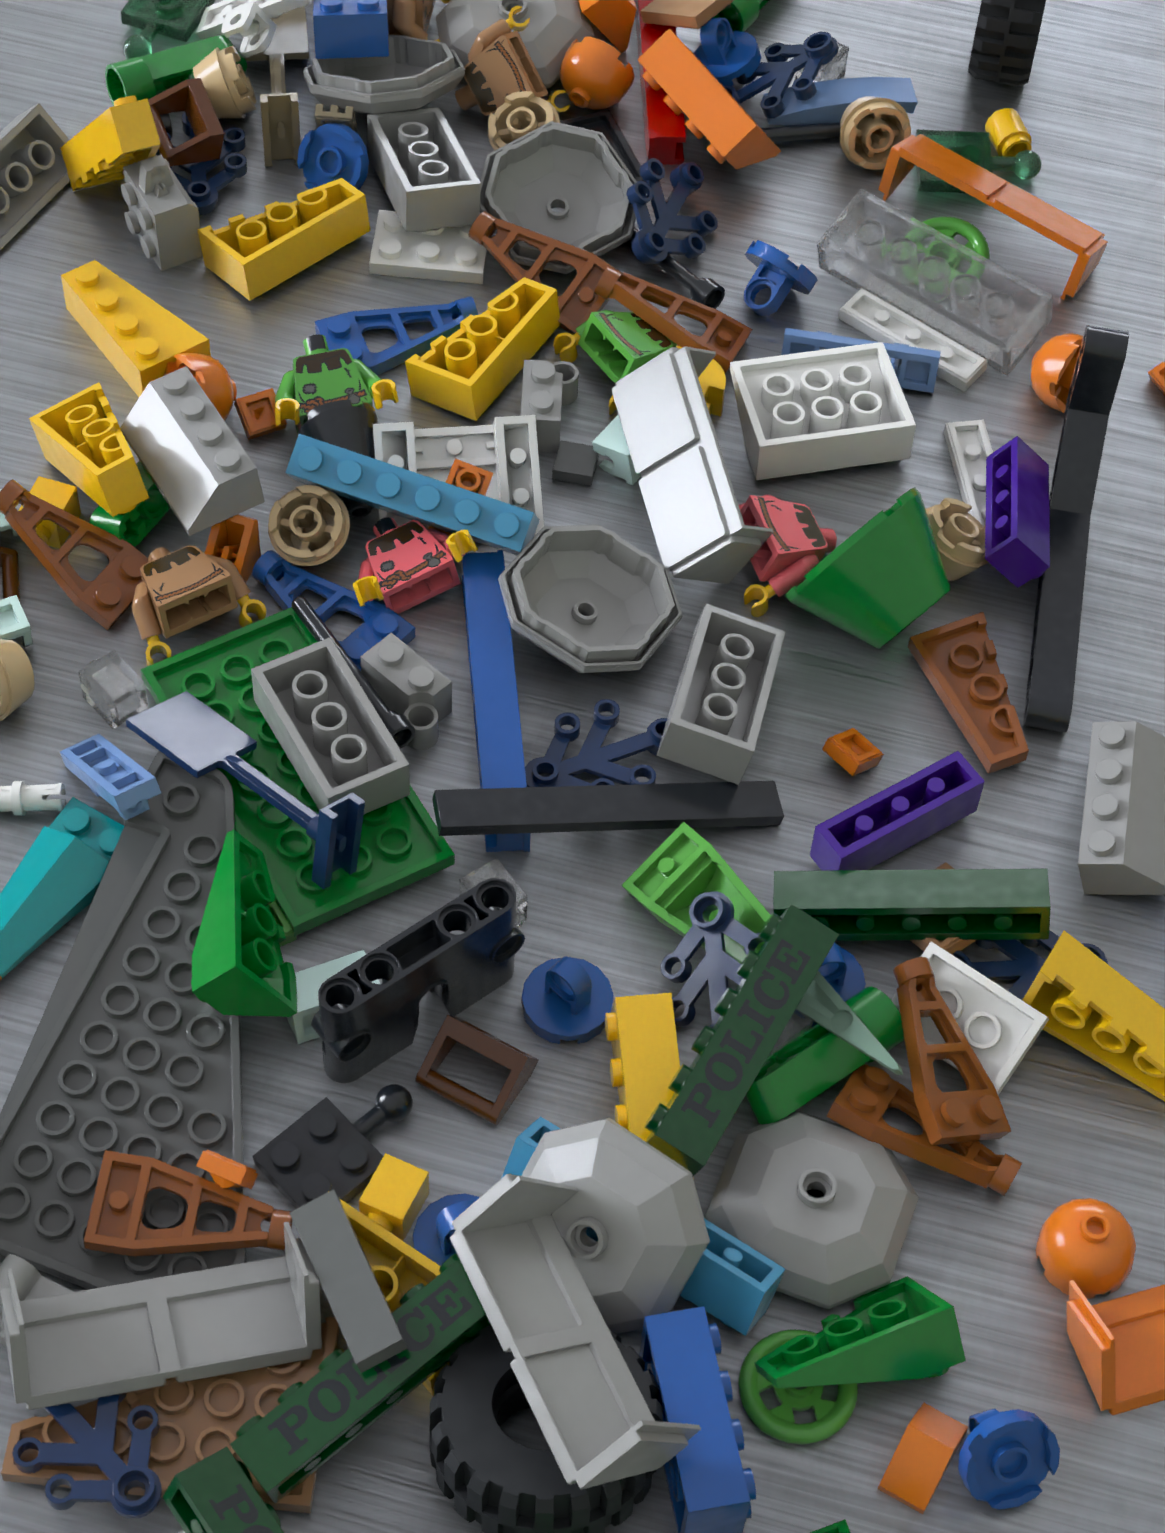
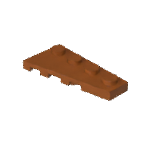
M980 612L911 636L908 649L987 773L990 774L1026 761L1029 749L1015 707L1010 704L1007 695L1008 685L1004 674L1000 673L993 640H989L986 631L987 621L984 612Z

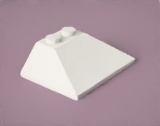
M535 415L495 417L493 425L414 429V422L373 424L375 459L445 483L455 458L493 472L486 496L534 512L540 519L535 535L544 527ZM379 509V520L391 517L394 518L398 526L411 521L410 519ZM422 524L426 529L429 528L428 525Z

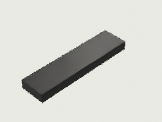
M333 1189L290 1212L349 1350L361 1373L407 1349V1344L335 1190Z

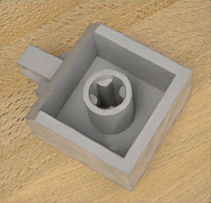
M156 155L124 166L125 183L121 184V191L129 208V212L125 213V220L130 232L133 235L138 234L140 237V243L148 259L153 258L161 271L203 257L197 231L200 229L198 207L191 200L171 170L168 161L162 155Z

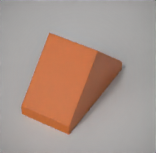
M237 514L211 527L205 554L230 560L236 566L245 583L252 574L255 563L261 557L258 520Z
M923 1403L908 1424L883 1475L878 1490L924 1514L969 1427Z

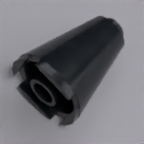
M351 400L329 402L307 413L308 421L303 425L299 421L297 425L298 435L302 434L375 459L373 424H378V418L375 409L369 403L363 401V407L352 406ZM337 495L345 504L350 518L367 516L374 508Z

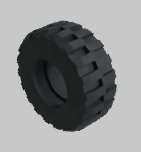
M981 0L968 73L975 79L1013 86L1028 83L1046 0Z
M491 1324L475 1334V1339L470 1344L467 1341L462 1343L449 1356V1365L440 1370L434 1383V1397L430 1399L431 1465L436 1469V1481L443 1495L449 1499L454 1498V1509L466 1521L472 1523L475 1520L481 1524V1531L484 1533H605V1527L610 1524L614 1527L618 1526L632 1515L633 1503L638 1504L645 1499L651 1488L652 1475L657 1472V1469L580 1490L577 1483L568 1484L552 1451L535 1450L522 1446L509 1438L500 1428L502 1423L509 1417L531 1407L510 1365L511 1361L515 1358L511 1351H503ZM609 1330L654 1420L663 1422V1406L658 1402L659 1388L654 1376L649 1371L644 1372L645 1361L631 1346L626 1348L621 1344L622 1338Z

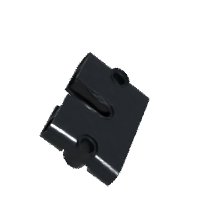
M490 878L482 881L328 978L320 986L318 991L319 1011L313 1017L311 1026L323 1040L324 1070L330 1079L339 1083L353 1082L413 1043L418 1027L419 1002L428 991L431 993L435 991L441 998L448 1013L451 1016H456L512 978L515 954L524 944L525 936L516 926V891L509 882L500 878ZM460 930L465 933L455 935L449 932ZM382 979V984H375L372 981Z

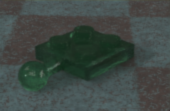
M129 0L120 12L122 24L142 29L139 35H132L125 40L123 45L124 56L126 59L152 54L151 43L157 34L187 42L198 27L205 8L213 5L216 0Z
M916 129L915 136L922 134L992 173L993 171L1014 172L1021 179L1028 180L1037 176L1041 170V159L1032 150L1020 151L1015 157L991 156L989 132ZM916 166L918 191L965 193Z

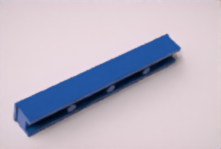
M497 550V552L466 553L462 560V588L480 789L525 788L527 783L511 625L498 581L500 574L505 570L503 550ZM531 833L484 835L486 852L517 850L530 852Z

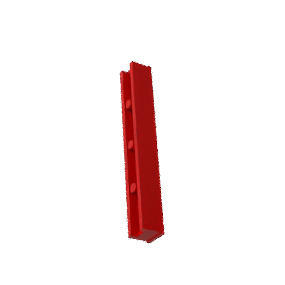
M634 0L637 8L635 20L638 57L647 51L669 28L677 36L676 27L643 22L640 11L653 0ZM639 62L647 161L655 158L663 165H681L684 163L683 143H686L684 112L678 116L663 100L668 94L662 87L656 92L642 77L647 70Z

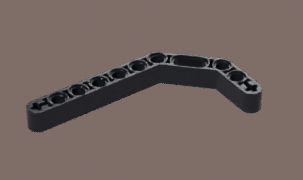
M1087 325L1069 388L1049 496L1050 567L1038 580L1023 726L1065 733L1069 727L1073 705L1090 517L1109 414L1126 358L1129 331Z

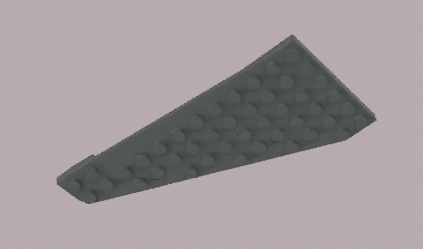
M160 751L156 754L147 771L156 777L161 794L148 799L149 810L128 820L124 819L125 827L0 1113V1255L5 1257L9 1254L16 1255L40 1271L88 1290L246 1263V1248L147 1256H127L84 1249L83 1241L105 1150L152 1157L212 1182L214 1180L208 1171L196 1167L203 1150L206 1151L208 1149L244 1165L240 1016L222 1015L209 1004L200 1001L192 993L191 987L192 954L226 833L233 829L235 830L233 791L226 776L218 769L195 778ZM244 1187L229 1188L231 1190H234L245 1195ZM154 1189L147 1194L142 1223L149 1229L177 1227L185 1221L188 1209L187 1202L181 1196L164 1189ZM204 1202L200 1205L196 1227L200 1231L228 1232L234 1228L237 1214L232 1208Z

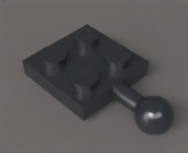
M387 1085L378 1092L375 1099V1107L354 1124L325 1097L252 1156L254 1164L296 1209L333 1189L341 1200L348 1203L367 1187L383 1158V1155L366 1138L386 1121L398 1122L405 1119L412 1110V1096L401 1085Z

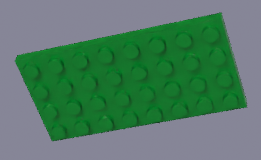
M292 607L141 669L142 680L156 704L162 703L185 691L192 694L257 741V748L241 756V759L319 814V809L255 703L253 694L252 668L317 643ZM217 768L226 776L232 787L235 803V830L264 853L275 901L293 929L294 937L455 864L454 852L445 838L439 836L436 824L410 785V795L364 814L357 871L351 875L341 868L334 871L331 877V885L326 889H322L311 880L316 841L306 834V829L227 771Z

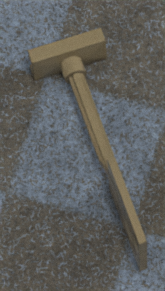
M305 7L283 13L278 18H270L277 27L267 49L247 58L244 56L246 61L267 60L270 62L271 94H260L265 166H272V160L294 159L295 165H298V150L301 144L298 93H286L284 61L288 59H309Z

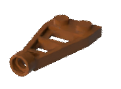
M483 211L471 226L468 236L484 246L516 283L524 277L541 283L539 274L550 261H559L576 269V277L565 292L558 296L560 313L558 322L560 327L573 335L577 332L575 328L587 321L591 312L602 311L609 300L600 297L594 291L608 265H611L595 254L495 218L487 211ZM495 230H497L496 235H495L494 237H492V235L494 234ZM517 241H523L541 251V254L529 270L523 269L509 256V251Z
M609 265L602 274L594 291L595 294L606 300L610 298L617 300L680 347L686 346L715 351L716 355L713 359L720 364L725 374L730 368V362L735 360L753 330L719 310L628 273H622ZM648 301L667 308V312L664 314ZM679 314L702 322L707 329L702 336L694 335L679 325L674 317Z
M14 479L10 480L0 491V512L5 515V519L71 601L108 631L132 605L135 588L139 583L143 582L140 569L144 564L148 563V557L129 542L123 539L119 540L115 535L32 495ZM20 503L23 509L17 511L16 506ZM43 520H50L69 532L70 538L59 550L50 548L37 535L36 527ZM76 546H89L103 553L108 558L109 564L95 580H83L70 565L68 555Z
M913 958L896 966L893 969V973L899 986L897 988L914 1101L930 1145L1001 1139L1011 1132V1128L997 1091L936 988L935 976L928 958ZM921 1017L932 1018L946 1043L927 1044L925 1042ZM951 1060L963 1077L967 1089L965 1091L942 1092L936 1084L933 1061Z
M863 1064L854 1070L826 1116L869 1141L876 1142L883 1147L984 1188L989 1187L1005 1196L1022 1165V1162L1006 1153L1005 1155L995 1154L979 1141L948 1144L962 1155L937 1145L931 1146L916 1107L913 1092L901 1083L893 1080L884 1070L867 1064ZM888 1108H898L921 1125L923 1133L912 1135L887 1124L883 1116Z
M105 1150L83 1241L84 1249L127 1256L251 1247L285 1251L284 1222H289L292 1228L293 1220L290 1215L292 1211L274 1209L273 1206L229 1188H221L219 1184L152 1157ZM154 1189H164L181 1196L188 1205L185 1221L174 1228L149 1229L145 1227L142 1223L147 1194ZM204 1202H211L232 1208L237 1214L234 1228L228 1232L200 1231L197 1229L196 1223L200 1205ZM264 1220L270 1222L269 1232L261 1230V1224Z

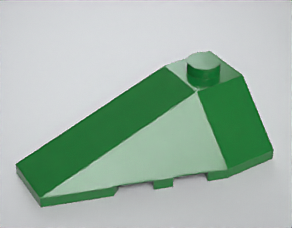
M234 829L226 833L193 950L192 993L200 1001L209 1004L222 1015L291 1017L297 1013L296 975L293 964L290 962L284 963L279 943L286 940L283 926L276 924L270 911L269 904L275 900V895L264 853Z
M906 1276L853 1300L854 1311L842 1318L836 1314L829 1315L821 1320L822 1331L814 1336L799 1335L756 1361L755 1366L756 1371L775 1387L793 1388L933 1378L947 1373L949 1367L966 1361L954 1306Z

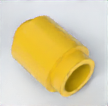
M1000 109L988 118L985 124V131L1001 158L1007 162L1015 163L1029 155L1032 148V138L1015 109Z

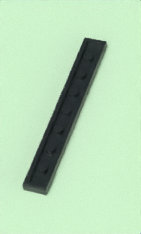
M742 781L739 785L732 782L452 789L435 790L432 798L439 836L675 829L683 822L691 828L780 825L784 818L775 781Z

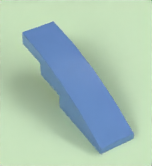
M860 77L814 82L817 92L808 100H798L793 88H787L782 98L785 106L784 112L776 118H767L768 124L784 126L840 123L846 108L853 101L866 96L891 99L899 103L906 113H914L918 101L910 78Z

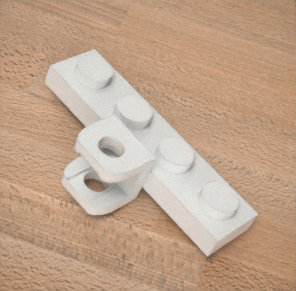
M223 0L205 8L196 34L203 40L217 35H224L229 38L231 35L240 33L244 37L240 46V52L247 58L265 51L271 43L277 25L270 18H278L283 13L293 9L304 8L313 0Z

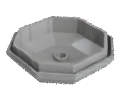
M450 0L436 16L440 42L446 43L449 49L455 50L461 63L465 66L469 63L468 53L477 35L498 20H507L510 10L514 6H521L522 10L513 15V20L516 23H523L526 19L530 18L528 27L523 31H518L545 88H551L560 78L562 60L572 42L576 39L577 42H582L584 37H593L591 22L582 13L578 0Z
M389 35V57L316 59L315 57L312 59V64L304 68L303 73L311 94L321 104L330 107L331 105H338L339 109L345 110L346 106H353L354 112L371 115L419 109L455 89L465 75V68L455 50L449 49L446 43L409 36Z
M550 121L487 155L480 178V213L487 211L495 218L578 247L599 257L631 240L636 216L633 206L627 198V189L637 181L602 132ZM560 207L564 211L558 213L554 212L551 208ZM517 241L509 251V256L516 263L532 266L541 254L539 249L523 241ZM550 261L544 267L545 270L568 274L575 270L574 267L559 261Z
M600 525L544 526L498 578L511 628L578 673L640 670L683 616L668 569H665L664 565L656 561L651 555L640 551L621 539L616 533Z
M796 1110L777 1122L760 1124L737 1133L705 1218L786 1269L776 1291L822 1308L830 1309L890 1284L919 1197L891 1149L869 1141L844 1126ZM811 1189H817L823 1193L824 1197L814 1198L808 1195L807 1192Z
M610 1118L544 1133L521 1176L577 1187L578 1192L552 1213L551 1216L608 1329L615 1334L643 1329L645 1316L671 1312L710 1242L692 1172ZM587 1227H591L598 1236L597 1243L588 1239L586 1235Z

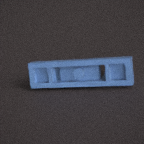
M786 328L781 355L877 343V341L837 336L828 332H811ZM883 343L901 388L934 393L941 351L910 347L907 344Z
M100 734L60 751L65 767L87 784L92 793L97 797L101 796L111 804L125 820L149 810L148 799L161 794L156 777Z

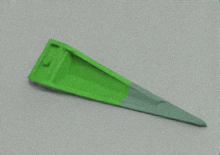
M685 822L622 884L627 893L648 910L659 922L682 937L692 927L689 914L691 903L698 895L705 892L716 891L727 896L734 906V919L753 933H760L771 916L715 848ZM719 909L714 910L710 914L709 922L716 917ZM724 934L725 953L741 964L747 956L744 946ZM704 941L703 944L699 947V948H701V949L704 950V951H706V950H705V941ZM764 942L757 945L755 948L756 953L759 952ZM818 971L796 1010L893 1073L903 1075L899 1064Z

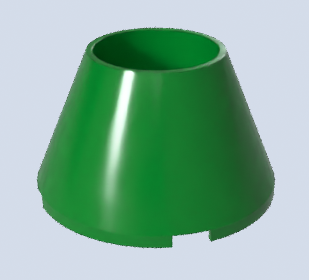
M915 487L896 499L897 503L884 512L882 510L810 570L804 576L806 579L797 587H792L785 595L790 603L880 649L946 595L951 588L922 496Z

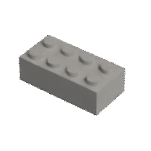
M440 107L368 115V157L405 231L426 232L434 228H461L465 225L473 224L480 215L481 183Z
M705 603L690 640L656 756L739 785L755 751L786 631Z
M331 637L251 669L254 701L319 810L352 792L365 801L364 814L410 795L409 763Z

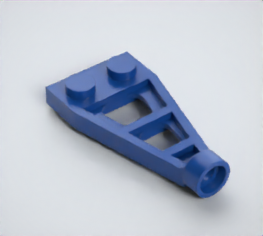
M469 296L449 304L351 311L316 320L315 330L316 334L326 337L329 351L341 348L348 349L353 359L361 360L378 376L404 363L414 354L420 355L430 350L431 342L441 335L448 338L461 328V321L470 315H478V311L473 298ZM431 322L434 330L419 338L410 339L404 324ZM387 328L394 331L398 339L397 343L377 353L369 351L362 335L364 331L369 329Z
M272 550L261 555L253 567V578L266 586V590L282 610L292 607L293 599L306 589H309L327 599L315 610L323 622L339 610L360 617L364 623L343 641H338L360 671V656L390 633H393L406 645L415 638L416 627L390 608H386L384 604L373 600L365 602V606L360 607L354 591L293 566Z

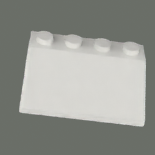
M883 342L730 362V372L746 453L756 480L910 459L916 424Z

